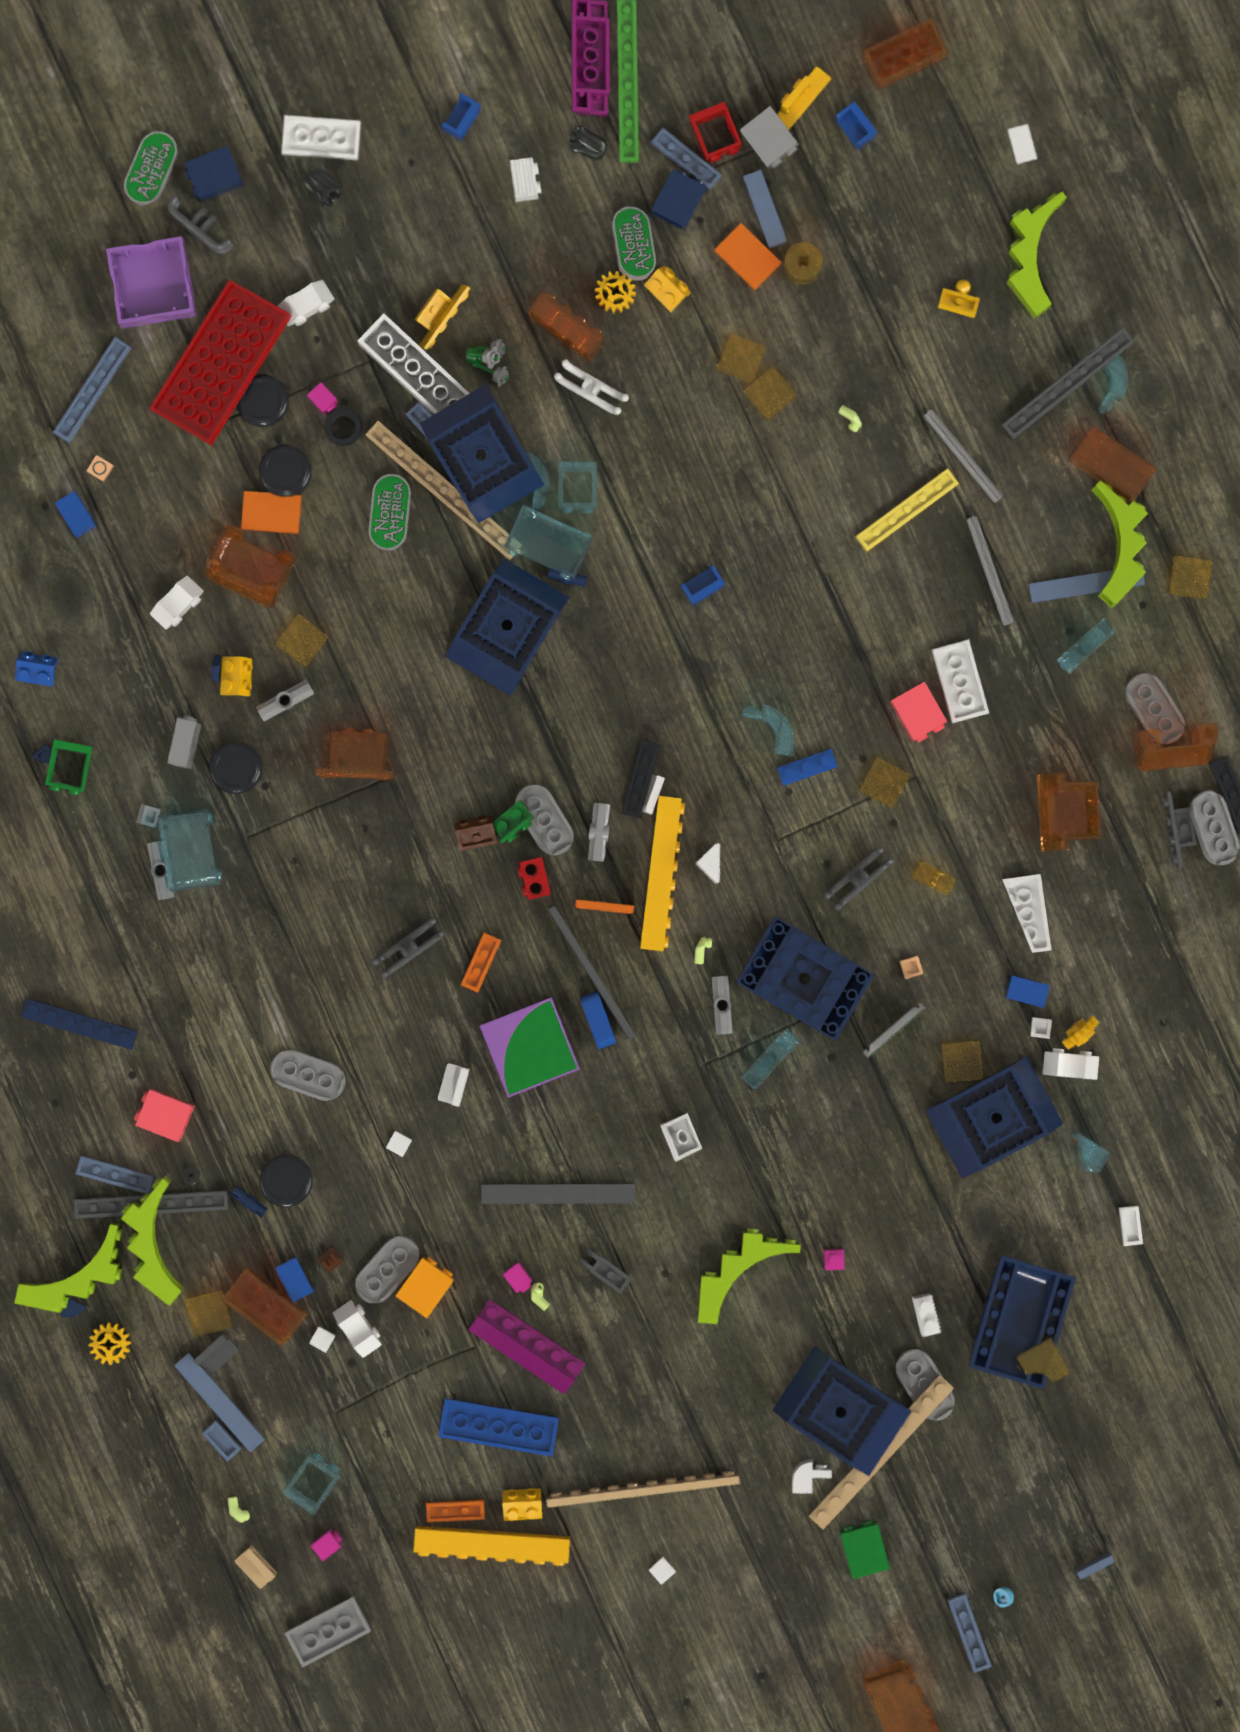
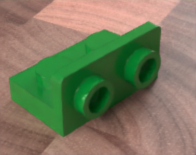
M519 800L493 822L494 830L502 838L500 840L501 843L506 841L510 843L518 837L516 834L522 829L524 832L532 825L531 821L535 817L524 803Z

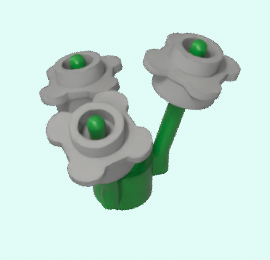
M501 339L492 341L491 347L477 346L476 348H468L466 361L472 363L473 367L492 374V380L498 383V387L502 383L505 384L508 380L509 373L506 370V366L503 368L498 367L495 371L492 370L494 365L499 363L502 355L505 354V344L502 343Z

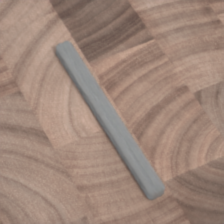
M929 410L925 413L924 418L992 501H999L1002 498V494L935 412Z
M972 516L967 519L970 532L1003 625H1009L1013 623L1007 601L977 516Z

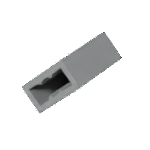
M771 106L740 129L741 133L768 168L771 166L773 168L777 167L782 163L781 158L785 155L790 156L798 150L796 147L799 143Z
M183 716V719L177 718L168 764L192 769L201 724L197 723V719L189 716Z

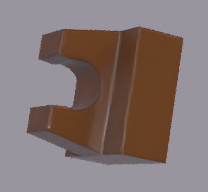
M333 1246L317 1258L328 1274L344 1262Z

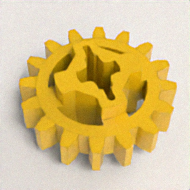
M616 271L615 275L609 272V277L607 278L602 275L603 282L597 281V285L600 288H595V292L599 293L595 298L596 300H601L599 303L600 307L605 305L606 312L610 308L612 309V314L615 313L616 309L622 313L623 307L628 310V303H634L631 297L636 296V292L632 291L636 286L634 284L630 285L632 280L629 278L625 279V274L619 276V271ZM617 280L615 283H608L610 281ZM624 284L628 288V294L627 292L623 291ZM618 289L619 294H615V296H613L612 291ZM603 291L608 294L607 301L603 296ZM622 301L620 304H614L615 302Z
M1093 1015L1086 1020L1081 1018L1079 1021H1076L1065 1032L1067 1037L1063 1039V1045L1069 1050L1075 1044L1079 1047L1087 1042L1096 1033L1094 1029L1099 1021Z
M111 1322L107 1323V1327L101 1324L100 1330L94 1329L96 1335L90 1336V1339L93 1340V1342L88 1344V1346L93 1347L90 1353H96L95 1360L101 1358V1364H104L106 1360L109 1365L113 1364V1360L119 1363L120 1357L123 1359L127 1357L124 1352L131 1350L127 1347V1345L132 1343V1341L127 1340L130 1334L123 1333L126 1329L125 1327L118 1329V1323L114 1327H112ZM105 1332V1338L98 1340L99 1336ZM115 1333H117L121 1337V1339L116 1337ZM109 1339L110 1342L115 1344L111 1348L109 1345L104 1344L107 1341H109ZM122 1347L119 1354L115 1355L116 1348Z

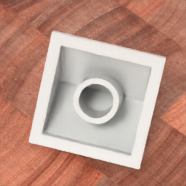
M715 844L696 863L714 883H719L720 844Z
M688 1113L660 1124L675 1161L702 1149Z

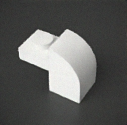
M811 1459L800 1462L792 1473V1493H812V1478H832L831 1468L827 1467V1464H816V1467H812Z

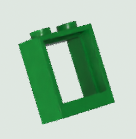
M54 739L45 785L49 786V790L60 792L62 788L67 789L69 794L80 795V792L84 793L93 747ZM58 749L86 754L80 787L52 781Z

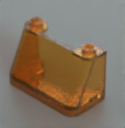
M227 524L207 558L205 575L210 581L272 608L275 606L297 556L288 550L279 551L278 555L245 541L244 534L240 528Z

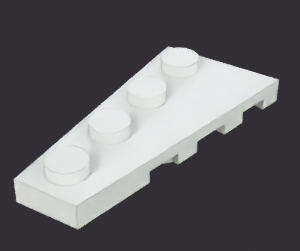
M1041 874L1002 879L1032 953L1052 950Z

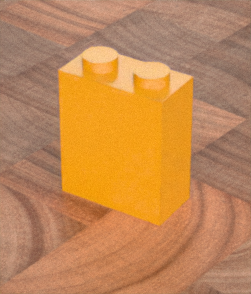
M423 1256L396 1294L397 1298L425 1318H428L455 1279L452 1277L453 1273L446 1268L442 1270L436 1266L437 1262L429 1256L427 1258Z

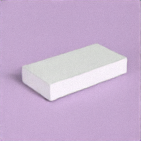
M1139 1206L1118 1207L1123 1246L1143 1244Z

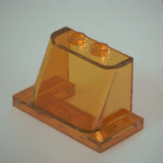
M344 728L343 732L330 731L327 768H316V776L319 778H362L396 781V773L394 771H387L388 734L374 733L373 729H363V732H355V729Z
M1065 773L1038 775L1041 852L1070 850L1069 841L1101 839L1098 781L1066 782Z

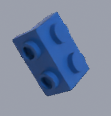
M29 651L21 652L16 659L15 680L53 687L58 658L51 655H37Z

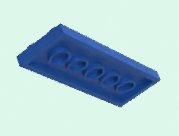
M445 1398L438 1437L553 1456L559 1417Z

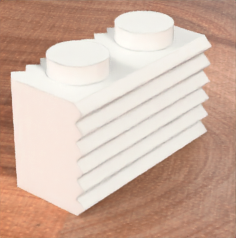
M532 157L510 160L515 201L538 199L541 187L540 181L536 182L535 175L539 174L537 163H533Z
M929 1293L912 1297L920 1333L923 1337L941 1332L937 1318L938 1315L934 1307L935 1304L933 1303L934 1300L932 1299L933 1296Z

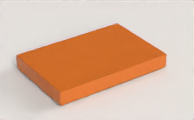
M742 223L714 250L754 291L782 264Z
M244 491L241 529L299 534L302 496L279 497L271 493Z
M576 900L575 906L580 909L632 914L634 906L584 900Z

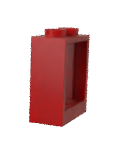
M725 102L689 116V123L705 162L711 161V163L722 159L721 156L726 154L731 156L739 152L742 143ZM723 116L734 144L708 153L697 125Z

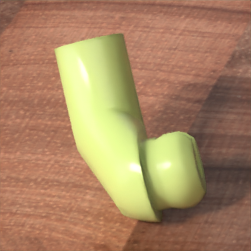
M842 405L839 409V414L848 418L851 421L849 429L857 432L862 426L857 413Z
M705 936L700 939L695 948L694 963H704L705 947H712L711 938H706Z
M538 1282L531 1287V1300L545 1311L550 1303L543 1298L544 1286Z
M237 1496L228 1497L230 1515L241 1523L249 1520V1512L242 1511L238 1507Z

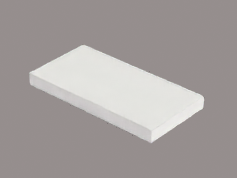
M284 115L282 155L358 160L361 121Z
M969 639L932 649L951 723L989 714Z

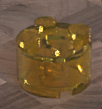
M806 241L792 245L784 258L783 267L786 277L795 284H810L815 281L822 268L823 259L821 252L816 246ZM800 261H806V266L804 264L800 266Z

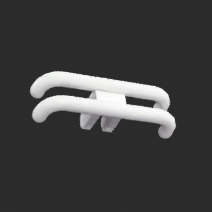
M568 360L562 361V366L566 370L583 379L584 382L581 388L564 378L560 373H555L554 378L558 383L614 415L621 413L620 407L607 403L597 397V395L602 390L612 397L626 402L629 400L627 394H623L575 367Z

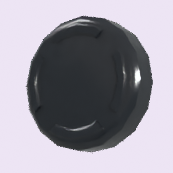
M265 374L255 375L238 402L237 410L250 425L260 428L271 427L280 422L287 413L289 406L288 393L283 384L275 377Z
M278 445L270 449L262 457L259 465V477L263 486L271 494L279 497H293L301 494L308 487L312 477V466L307 455L299 448L291 445Z
M230 742L222 745L214 752L210 760L209 772L212 781L219 789L229 794H243L249 792L258 784L262 776L263 765L260 755L253 747L243 742Z
M283 1154L272 1158L265 1164L260 1174V1187L263 1195L270 1203L278 1207H292L300 1204L308 1197L313 1185V1175L310 1167L303 1159L295 1155Z

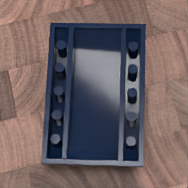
M1001 1255L993 1272L974 1337L969 1367L1044 1389L1076 1277Z

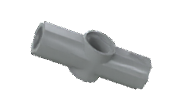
M306 679L290 689L280 692L277 696L256 708L265 722L314 695V692ZM283 696L290 697V702L286 706L281 705L280 702Z
M594 803L592 823H590L588 860L604 862L606 842H608L610 804Z
M164 841L148 843L152 867L151 873L154 877L158 900L173 898L175 895L170 874L171 868L168 864ZM163 865L166 869L165 874L159 876L156 872L157 867Z
M728 976L712 977L716 1035L732 1034ZM719 1000H725L728 1004L724 1011H720L717 1008Z

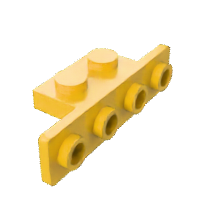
M816 67L808 77L805 76L802 80L799 78L793 85L794 90L791 94L787 93L781 100V110L777 115L788 130H790L831 80V77L819 67Z
M461 285L452 299L439 289L433 292L414 319L428 330V333L419 344L423 350L430 349L435 344V338L445 330L446 322L457 313L458 305L468 297L470 287Z

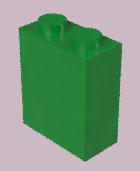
M872 1519L861 1522L862 1525L855 1527L854 1524L846 1525L843 1527V1530L839 1531L852 1579L890 1569L878 1523Z

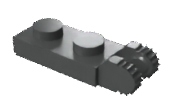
M587 1248L585 1251L589 1256L597 1260L596 1263L592 1266L586 1259L581 1257L578 1261L587 1267L592 1274L621 1294L632 1278L603 1256H599L593 1250Z

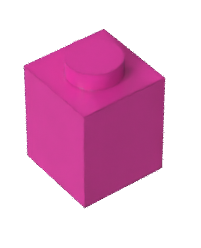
M319 383L307 395L324 415L327 412L330 414L337 408V399L322 383Z
M842 1248L823 1249L824 1269L845 1270L844 1250Z
M519 1261L503 1273V1276L516 1293L519 1291L523 1293L531 1287L530 1283L533 1279Z
M329 1529L316 1539L311 1547L319 1558L324 1561L342 1546L343 1543L341 1541L343 1539L337 1531L333 1532L332 1529Z

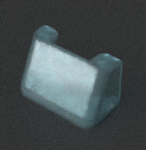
M522 505L504 547L508 549L507 553L516 557L518 554L560 572V577L570 581L571 578L575 579L594 540V536L580 532L578 529Z
M208 809L158 816L168 884L171 892L221 885L220 880H223L222 871L217 869L215 865L209 830L210 824L213 823V816L211 812H208Z

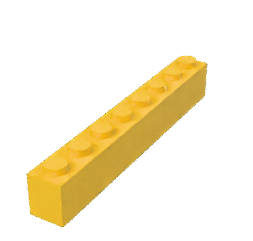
M659 796L640 949L663 951L664 948H668L669 937L665 936L666 929H670L671 917H668V909L672 910L674 899L670 898V892L675 890L676 879H672L673 871L677 872L678 860L674 859L675 852L679 853L680 841H677V834L682 832L683 822H679L680 814L684 815L685 803H681V798Z
M416 1526L414 1552L418 1553L419 1556H429V1553L443 1558L449 1557V1555H456V1558L467 1559L468 1556H474L477 1560H487L488 1557L495 1558V1561L504 1562L506 1559H514V1562L525 1563L526 1560H531L535 1564H545L546 1561L553 1562V1565L562 1566L564 1563H568L570 1536Z

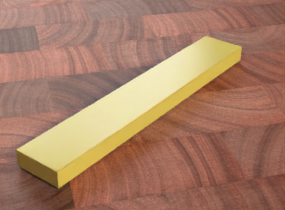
M947 468L856 535V539L865 551L868 552L959 484Z

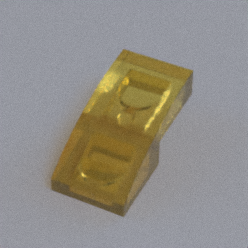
M921 860L912 875V878L946 896H949L957 881L954 877Z

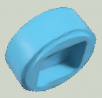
M1001 1587L994 1592L993 1598L999 1607L1004 1608L1013 1603L1014 1595L1009 1588Z

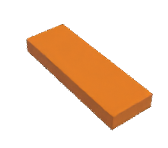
M485 932L483 933L461 982L462 986L479 992L501 943L500 939Z
M484 1499L426 1502L427 1523L485 1520Z

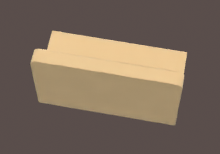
M252 1545L235 1560V1563L259 1589L277 1575L274 1568Z

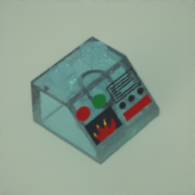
M1072 1131L1070 1135L1076 1159L1081 1163L1080 1167L1090 1173L1094 1171L1099 1173L1111 1153L1081 1134Z

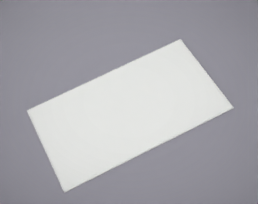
M1028 124L1008 129L1017 164L1037 159Z

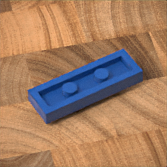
M832 749L778 767L777 770L782 785L785 786L838 766Z

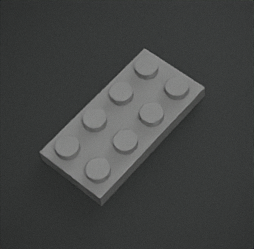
M352 1596L285 1631V1635L303 1668L371 1632V1628L355 1597Z

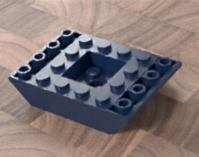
M487 384L420 423L428 442L478 523L545 485ZM483 449L486 451L487 457L485 460L477 459V450Z
M504 558L492 574L456 634L445 657L512 696L570 597ZM505 620H510L513 623V627L509 631L502 629V623Z
M775 916L736 983L836 1041L875 974ZM801 973L809 975L810 980L807 984L800 983L799 975Z
M1027 1056L925 1110L961 1178L987 1168L1050 1134L1063 1124ZM995 1112L1001 1114L1002 1118L999 1123L991 1121V1115Z
M816 1346L813 1347L772 1410L795 1429L867 1476H870L912 1412ZM842 1406L846 1409L845 1417L840 1418L836 1415L835 1410L837 1407Z

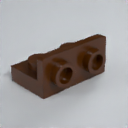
M481 815L476 819H462L454 823L460 851L497 844L492 816Z

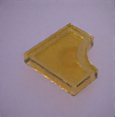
M1051 1338L1017 1356L1026 1375L1042 1373L1048 1376L1052 1382H1055L1070 1373Z

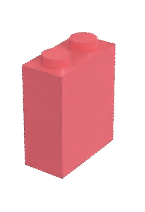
M925 682L890 701L912 742L917 740L919 743L928 738L927 733L932 730L934 733H937L945 728L943 724L947 720Z
M149 1089V1092L145 1091L141 1101L144 1103L141 1110L138 1109L134 1120L137 1121L135 1126L180 1142L195 1105L154 1089Z

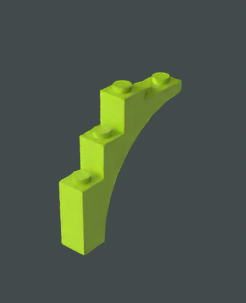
M1063 192L1058 195L1056 193L1052 194L1047 198L1048 202L1045 205L1039 204L1031 212L1028 208L1024 211L1020 209L1011 216L1013 219L1010 225L1022 241L1018 239L1010 245L1011 249L1008 254L1020 268V271L1017 268L1010 273L1007 284L1034 319L1052 305L1039 279L1037 246L1046 221L1067 198Z
M1100 480L1092 491L1102 501L1111 517L1115 528L1117 549L1113 572L1098 597L1110 608H1113L1146 573L1143 565L1138 561H1134L1133 558L1147 542L1141 533L1135 532L1133 529L1148 513L1141 503L1133 501L1128 506L1122 496L1116 495L1108 483H1103Z
M165 1176L162 1180L158 1178L152 1186L154 1188L151 1194L146 1193L140 1200L142 1205L137 1201L132 1205L128 1203L122 1210L124 1215L121 1219L139 1233L135 1232L128 1240L131 1244L127 1248L145 1262L141 1261L134 1271L137 1273L133 1278L170 1306L184 1287L171 1275L165 1266L156 1241L155 1220L158 1206L164 1191L172 1181Z
M110 1224L106 1239L99 1252L78 1273L53 1283L32 1284L22 1282L18 1284L15 1304L60 1313L63 1308H67L69 1297H66V1295L86 1299L90 1297V1294L93 1295L95 1290L93 1280L115 1284L117 1280H120L122 1269H119L120 1263L113 1262L118 1256L119 1249L116 1248L117 1241H120L123 1230L120 1229L121 1224Z
M747 1228V1231H743L741 1254H738L736 1250H726V1253H722L720 1276H717V1272L706 1271L705 1275L701 1274L698 1323H718L720 1308L726 1293L733 1282L746 1269L770 1256L783 1253H800L801 1244L797 1243L795 1239H785V1242H777L778 1238L766 1237V1241H764L763 1234L759 1232V1229Z

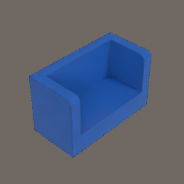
M463 93L459 95L460 100L447 121L441 124L443 131L459 141L463 140L481 111V105Z
M855 101L836 115L835 121L857 150L876 137V129Z
M75 491L55 502L72 533L77 538L97 527Z
M712 565L708 570L687 583L681 584L680 587L693 606L723 588L725 583L714 565Z
M1010 976L1004 998L1044 1008L1050 985Z
M298 1256L275 1268L292 1302L315 1291L298 1262Z

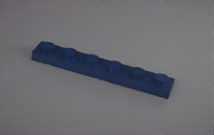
M26 999L21 1016L133 1050L138 1033L136 1030L31 999Z

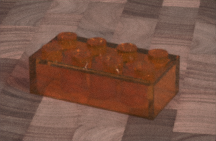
M931 18L863 50L861 58L877 91L945 60L948 50Z
M541 292L528 310L529 318L591 363L604 345L603 333L596 327H593V329L587 325L588 322L579 315L578 317L574 316L571 313L572 310L565 304L562 306L556 302L557 299L550 293L545 294Z
M1095 426L1090 428L1069 459L1071 463L1096 480L1108 483L1114 492L1130 503L1136 500L1157 469Z
M249 1267L243 1271L222 1298V1301L282 1347L308 1315L306 1311Z

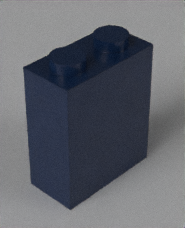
M228 146L185 162L187 169H184L188 180L192 179L194 186L191 189L195 198L199 197L201 202L244 185Z
M672 169L651 209V214L685 231L706 192L704 182L697 178L693 180L687 177V174L681 170L675 171Z

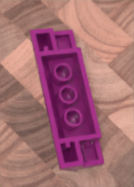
M571 0L572 112L584 117H606L608 115V95L610 94V22L608 18V1Z
M490 1298L469 1328L470 1332L563 1394L567 1392L586 1364L570 1353L569 1350Z

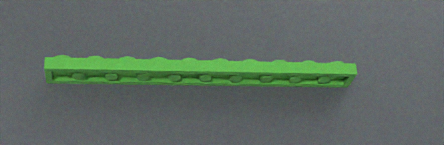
M617 0L620 163H639L636 0Z

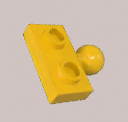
M967 280L958 281L955 286L956 291L943 288L938 308L975 318L980 298L966 295L971 289L970 283Z

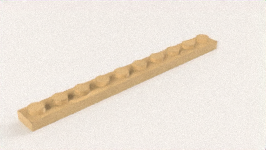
M379 421L368 431L366 437L509 561L522 548L518 541L490 517L478 523L457 489Z
M939 1374L908 1407L912 1412L870 1476L852 1468L809 1514V1517L820 1528L824 1529L948 1396L954 1387Z
M725 1471L723 1475L715 1476V1473L704 1474L702 1478H696L695 1475L684 1477L685 1480L668 1478L665 1479V1482L658 1483L657 1480L647 1481L645 1485L628 1483L627 1487L620 1488L619 1485L608 1486V1489L600 1490V1487L589 1488L588 1492L571 1490L569 1491L570 1494L563 1495L562 1492H554L547 1496V1508L740 1484L739 1475L734 1473V1471Z

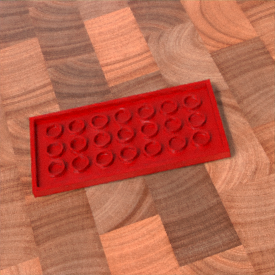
M229 279L149 409L212 446L292 315Z

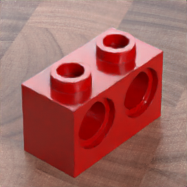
M542 857L519 862L520 867H517L519 878L524 879L525 885L521 886L524 897L528 896V900L551 895ZM530 864L535 865L537 868L534 875L526 873V867ZM533 883L541 885V891L538 894H533L530 890Z

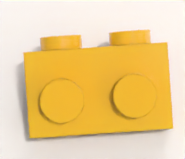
M663 266L657 269L644 286L672 312L691 292L683 281H679L674 276L675 273L670 268Z
M222 657L220 695L250 696L253 668L251 658Z
M540 1488L503 1490L504 1521L542 1519Z

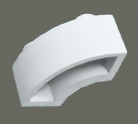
M320 280L310 283L301 291L288 296L278 307L292 315L287 323L288 326L293 324L299 326L307 321L306 318L318 311L324 312L327 310L334 297L325 282Z
M186 576L177 582L169 593L157 602L150 615L166 630L172 625L176 627L182 621L181 617L191 606L194 608L201 601L199 597L204 591L189 576Z
M1053 1048V1052L1045 1051L1043 1074L1097 1080L1099 1057L1091 1056L1092 1052L1080 1051L1079 1055L1064 1053V1049Z
M350 1300L334 1311L333 1315L354 1349L364 1358L382 1345L379 1340L381 1335L375 1327H371L364 1314L366 1313L360 1304L356 1306Z

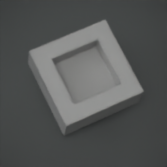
M141 804L136 823L156 828L161 809Z

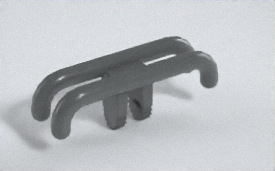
M177 195L171 196L168 202V210L174 220L217 254L228 253L234 245L231 239L226 238L223 242L217 243L206 234L217 219L214 215H211L200 228L197 227L207 213L206 208L203 207L190 221L178 211V207L181 204Z
M882 846L876 847L824 893V897L830 899L849 881L854 885V888L834 905L835 910H841L894 863V859L890 857L869 875L863 870L883 853L884 848Z
M431 917L372 959V964L378 965L399 950L403 954L401 959L381 972L383 978L396 972L445 936V932L439 930L419 946L414 941L415 938L436 923L435 918Z

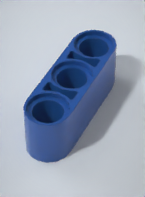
M598 991L579 997L598 1049L617 1043Z

